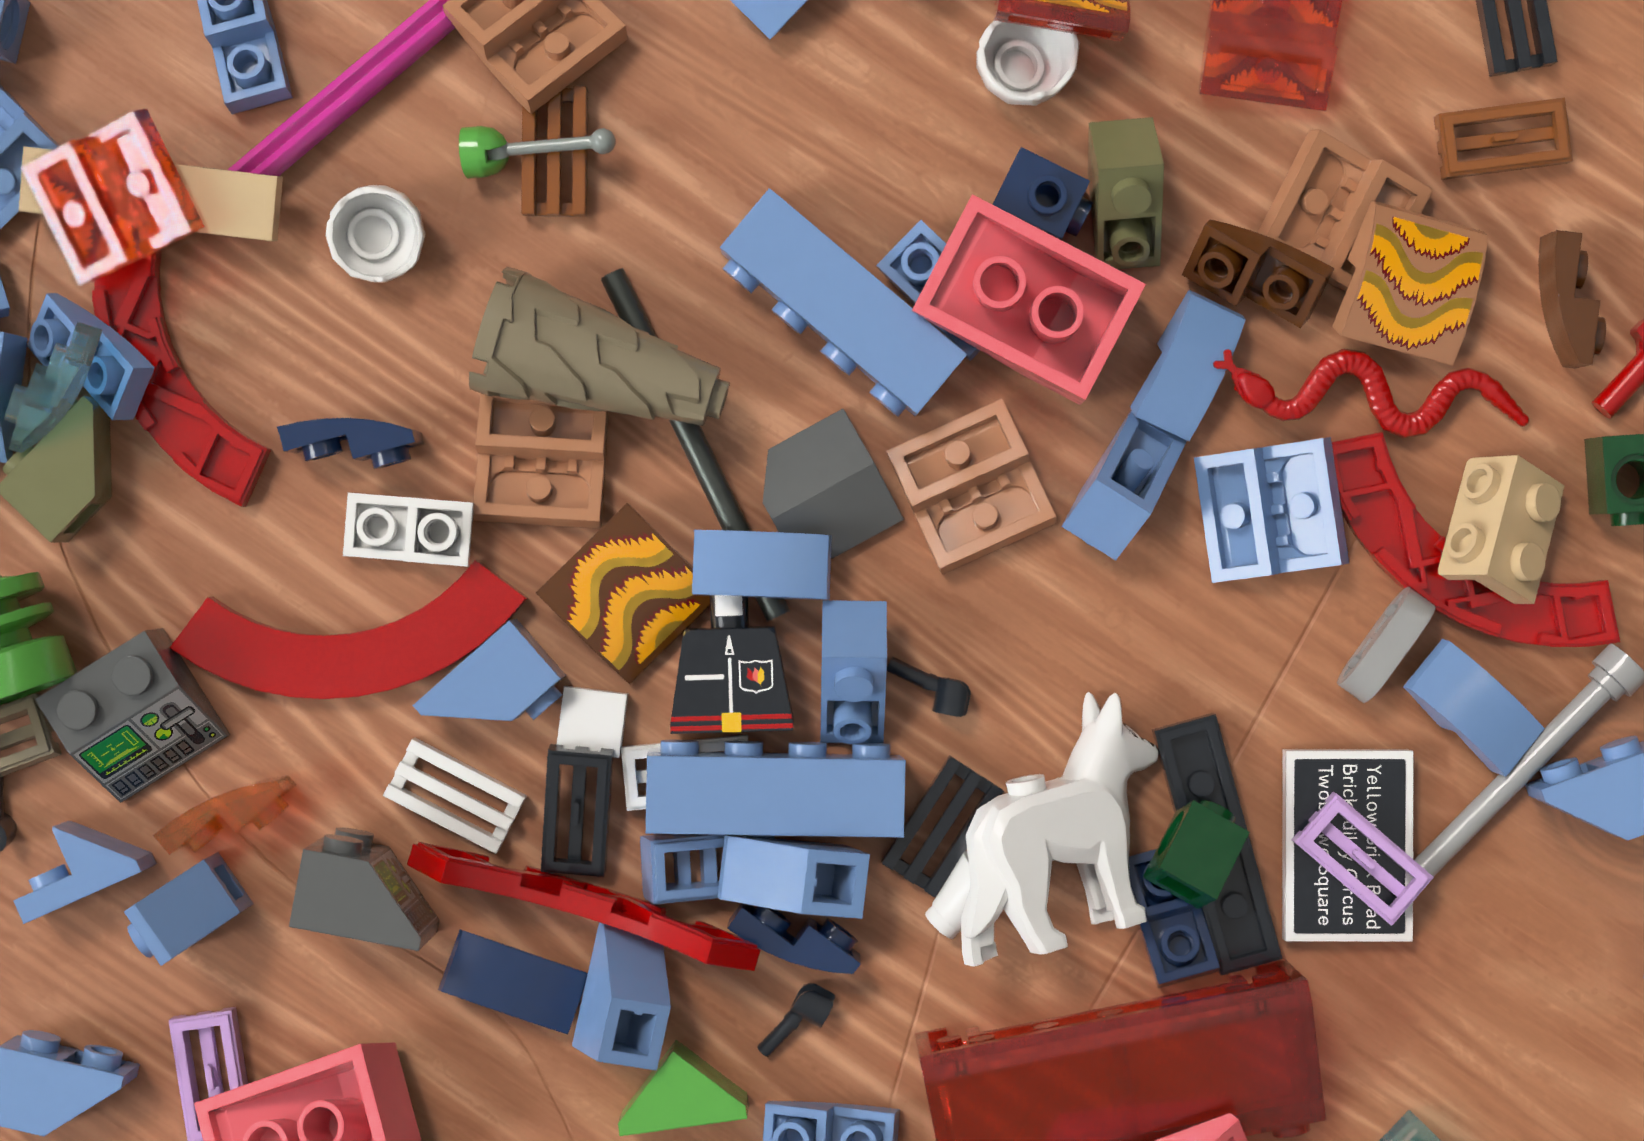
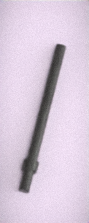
M624 269L615 270L602 277V284L619 318L629 325L657 337ZM669 419L722 530L751 531L700 425ZM755 597L767 622L790 611L785 599Z

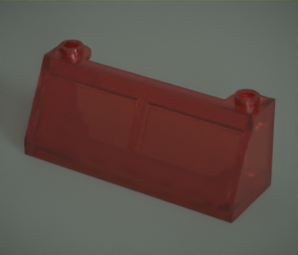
M1286 959L1255 966L1256 975L1252 976V983L1250 984L1241 974L1228 976L1229 983L980 1032L979 1027L966 1029L968 1041L962 1042L960 1035L947 1036L946 1027L915 1033L936 1141H1154L1229 1113L1239 1119L1246 1136L1270 1131L1277 1138H1288L1305 1134L1311 1130L1310 1123L1326 1120L1313 1004L1308 979Z

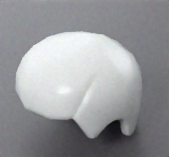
M1026 1L1016 3L985 29L979 40L980 47L976 52V68L986 89L1007 104L1037 106L1054 97L1072 78L1077 68L1080 41L1070 19L1052 5Z
M384 185L360 187L341 198L330 211L325 234L332 259L351 277L374 283L391 281L412 269L420 258L426 235L418 208L404 193Z

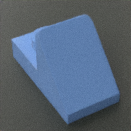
M66 821L53 826L52 831L72 875H69L65 864L33 877L28 880L33 892L13 900L23 924L140 873L157 863L152 852L79 823Z

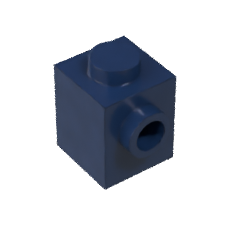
M1020 147L992 205L1061 240L1065 232L1075 237L1078 235L1093 202L1083 197L1090 183L1089 180Z

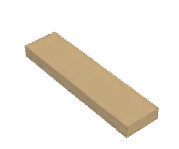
M23 146L19 211L61 216L44 182L56 178V180H61L60 184H67V188L71 187L72 190L79 191L78 197L87 198L86 202L91 203L89 209H93L91 213H96L95 218H98V221L156 227L147 212L150 190L146 180L135 170L118 165L114 157L88 153L80 155H84L97 189L96 192L92 189L66 182L50 167L47 161L69 151ZM169 163V172H173L172 178H178L176 186L179 188L175 192L178 193L176 205L180 208L173 212L174 216L169 219V225L173 226L174 230L266 241L278 240L282 176Z

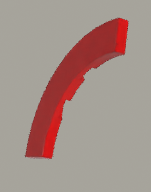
M98 221L96 223L99 229L96 230L97 240L95 244L98 246L108 224L106 221ZM140 226L135 231L137 234L131 238L132 241L129 243L133 248L129 250L132 253L127 258L131 260L105 273H102L99 266L97 246L93 249L95 250L93 267L94 290H92L94 314L124 337L155 367L135 418L184 472L212 492L241 507H246L272 449L249 438L225 420L202 396L183 368L172 344L164 317L160 285L162 246L145 253L141 242Z
M1383 432L1332 442L1342 515L1354 536L1374 562L1401 588L1410 587L1434 604L1436 612L1453 622L1483 634L1513 642L1550 647H1590L1620 642L1608 580L1581 583H1549L1540 581L1534 604H1513L1476 580H1447L1439 575L1438 567L1446 538L1438 534L1415 508L1416 505L1402 485L1391 461Z
M474 560L455 583L421 609L397 621L374 629L333 635L301 634L275 628L232 610L214 597H207L170 648L206 671L227 681L257 691L295 698L335 699L359 697L389 691L410 684L454 664L481 646L504 626L528 597L482 562Z
M423 842L412 845L407 865L439 883L490 892L578 915L649 939L688 955L704 964L755 971L761 949L757 948L756 944L702 921L690 924L672 919L665 915V907L557 873L541 872V869L527 865L524 871L505 868L489 863V856Z

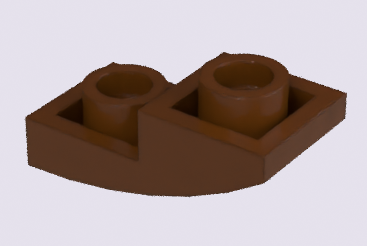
M1210 219L1203 227L1182 276L1234 306H1237L1247 297L1301 328L1310 319L1335 268L1268 236Z
M1556 230L1540 237L1538 268L1541 305L1551 343L1562 367L1576 369L1593 365L1594 355L1601 353L1606 337V321L1604 317H1599L1600 300L1575 297L1576 289L1583 287L1588 271V253L1581 250L1582 233Z

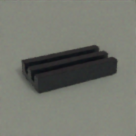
M1476 0L1489 77L1552 66L1558 62L1547 0H1526L1535 55H1530L1521 0H1504L1514 59L1505 60L1495 0Z
M550 744L547 756L541 872L604 877L607 865L614 749L601 748L600 752L588 751L589 747L576 746L574 750L563 749V745ZM562 765L573 766L568 859L556 858ZM587 767L598 768L592 861L582 860Z
M949 755L905 823L904 838L896 837L881 863L889 869L895 870L911 883H915L923 888L925 892L935 898L967 849L966 833L976 810L995 797L1002 795L1004 790ZM954 774L964 779L962 785L910 864L901 859V856ZM978 788L984 792V795L931 877L922 872L974 790Z

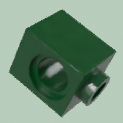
M1644 434L1584 439L1589 515L1610 514L1611 526L1644 524ZM1625 463L1632 465L1639 475V487L1635 494L1629 498L1619 491L1616 483L1617 473Z
M1193 800L1175 812L1143 878L1199 909L1218 899L1250 832L1235 824L1236 818L1234 814L1223 806L1211 801L1203 800L1198 803Z

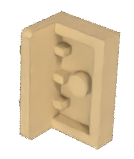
M1519 455L1470 458L1466 463L1438 567V574L1447 580H1476L1513 604H1534L1541 576L1545 569V560L1556 517L1560 511L1564 485Z

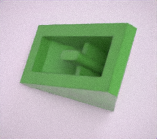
M675 1040L659 1061L657 1071L653 1070L623 1109L618 1122L619 1135L627 1136L747 1119L749 1109L747 1092L678 1040Z

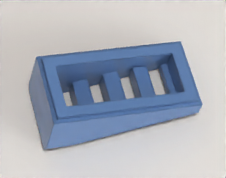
M654 834L640 836L644 898L652 904L717 898L719 881L717 877L716 848L723 847L725 835ZM741 835V836L774 838V836H772V835ZM690 850H699L701 881L691 882ZM673 852L675 883H666L664 853Z

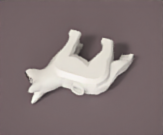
M1090 692L1086 693L1082 712V732L1072 750L1062 777L1045 782L1043 774H1034L1008 780L1006 782L1008 793L995 797L976 810L966 833L970 890L961 915L962 955L965 965L975 967L998 956L994 941V923L1003 910L1024 940L1030 953L1041 955L1068 947L1066 935L1053 927L1047 912L1052 861L1077 864L1087 897L1091 924L1096 925L1115 920L1116 928L1125 929L1147 922L1145 907L1136 902L1129 874L1130 814L1127 800V780L1134 772L1145 770L1157 762L1159 750L1157 745L1141 738L1128 725L1122 722L1121 700L1117 693L1109 696L1102 710L1094 695Z

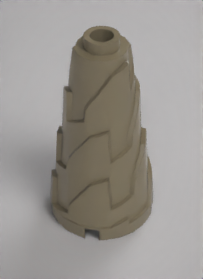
M508 266L502 271L506 284L496 281L482 318L472 358L487 362L483 374L469 372L470 390L487 396L535 400L572 409L610 411L652 420L655 417L700 426L705 424L708 416L715 419L720 418L730 386V382L719 379L721 368L677 350V345L635 328L603 308L561 292L548 282L532 276L529 272Z

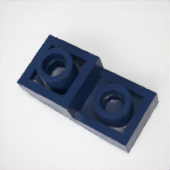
M325 418L300 421L277 427L283 451L290 453L303 452L305 461L318 460L343 452L340 441L348 440L353 459L361 461L371 459L373 468L379 469L411 460L409 448L424 445L422 433L419 431L369 419Z
M1154 849L1129 856V874L1136 902L1145 907L1147 922L1141 923L1139 926L1159 989L1219 972L1220 965L1202 908L1194 907L1143 878L1156 851Z
M741 903L729 919L727 929L739 937L756 944L761 950L788 962L811 969L854 974L861 965L860 954L853 949L858 940L846 929L829 918L826 919L823 925H820L809 917L795 937L786 931L792 923L776 909L759 906L755 908L752 905Z
M460 929L438 990L568 1035L588 973Z

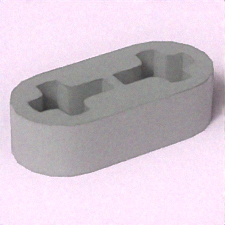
M1410 587L1403 589L1389 604L1339 675L1337 684L1362 703H1366L1373 698L1425 629L1434 614L1435 605Z

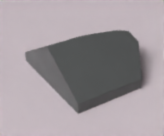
M844 409L835 412L768 449L763 504L778 532L831 535V559L904 520L874 461Z

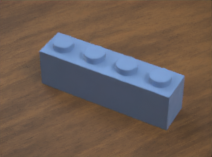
M770 188L720 246L722 255L729 260L722 269L751 294L759 285L778 302L772 308L773 313L800 335L807 326L827 342L820 352L847 375L850 376L857 367L875 382V386L869 393L897 417H899L904 409H907L916 416L967 356L963 350L931 323L912 312V307Z
M661 740L660 752L648 751L645 833L904 838L906 760L901 755H890L891 745L883 743L852 744V754H827V743L789 742L788 753H763V742L725 741L724 752L699 753V741Z

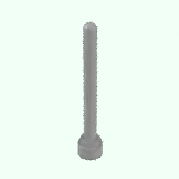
M1610 643L1592 661L1595 668L1588 674L1591 681L1545 727L1506 777L1499 774L1414 861L1434 877L1610 698L1617 702L1624 694L1631 697L1644 684L1643 669L1621 649Z

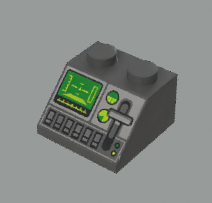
M164 628L141 632L35 699L69 755L120 803L230 735L180 654L170 648L173 643Z
M340 827L336 828L335 835L326 834L323 838L303 849L289 927L419 951L437 933L439 918L391 848L373 843V833Z

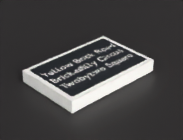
M1282 749V939L1285 941L1413 942V902L1391 926L1291 840L1299 830L1302 831L1308 825L1309 818L1315 811L1319 812L1326 804L1325 800L1334 792L1413 859V751L1409 749ZM1339 813L1330 821L1331 824L1406 887L1413 879L1410 874ZM1322 832L1314 840L1318 846L1388 906L1396 899L1393 893Z

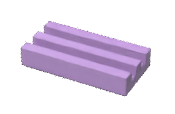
M1332 792L1325 800L1326 804L1319 812L1315 811L1309 818L1308 825L1302 831L1299 830L1291 840L1392 926L1434 877L1344 799ZM1337 813L1413 877L1406 887L1330 823ZM1321 832L1396 896V899L1390 906L1314 842Z
M236 1007L224 1008L216 1012H199L196 1015L186 1016V1014L173 1016L168 1020L188 1141H203L194 1103L200 1101L189 1030L198 1029L209 1097L224 1093L214 1026H220L230 1090L248 1084Z

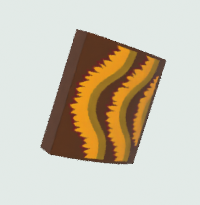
M628 503L536 592L591 649L629 684L710 606V596L692 594L693 567Z

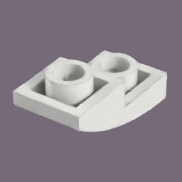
M348 492L343 556L469 567L474 503Z

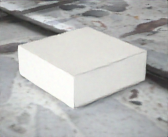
M564 686L557 744L563 745V749L574 750L576 746L589 747L588 751L600 752L601 748L614 749V757L619 758L621 756L629 693Z

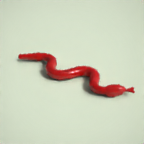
M1343 348L1323 357L1311 371L1298 394L1288 400L1279 399L1275 396L1274 388L1267 379L1252 371L1237 368L1233 364L1231 350L1226 349L1223 351L1224 361L1213 362L1214 368L1227 369L1231 372L1235 385L1234 390L1238 392L1248 405L1262 409L1267 415L1281 421L1299 420L1311 413L1338 377L1344 374H1351L1360 379L1370 410L1382 429L1401 438L1427 434L1443 419L1459 392L1467 389L1479 391L1486 401L1491 402L1495 408L1500 409L1503 414L1508 415L1519 426L1524 427L1529 423V417L1523 413L1521 407L1510 397L1508 391L1503 388L1498 380L1493 379L1485 372L1472 368L1449 372L1434 386L1423 405L1417 411L1406 413L1400 411L1395 405L1382 367L1363 351Z

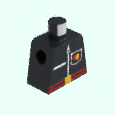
M710 596L711 628H686L683 633L670 722V734L792 731L794 727L793 712L775 626H749L748 597Z

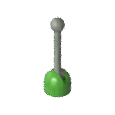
M485 126L462 127L459 134V156L463 173L467 179L483 178L498 174L505 168L509 156L593 149L599 154H607L614 149L616 139L610 130L601 128L594 131L591 136L508 143L504 135L495 128Z

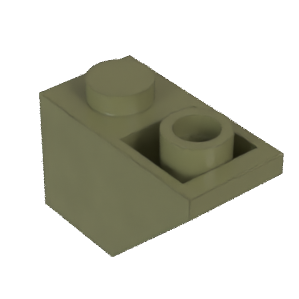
M1153 117L1089 122L1088 179L1090 181V201L1093 202L1091 215L1095 258L1116 269L1160 266L1164 162Z
M83 396L79 401L71 398L63 403L48 419L47 426L51 430L35 447L27 444L19 449L2 469L7 476L0 482V495L50 543H68L112 497L110 417L93 397Z

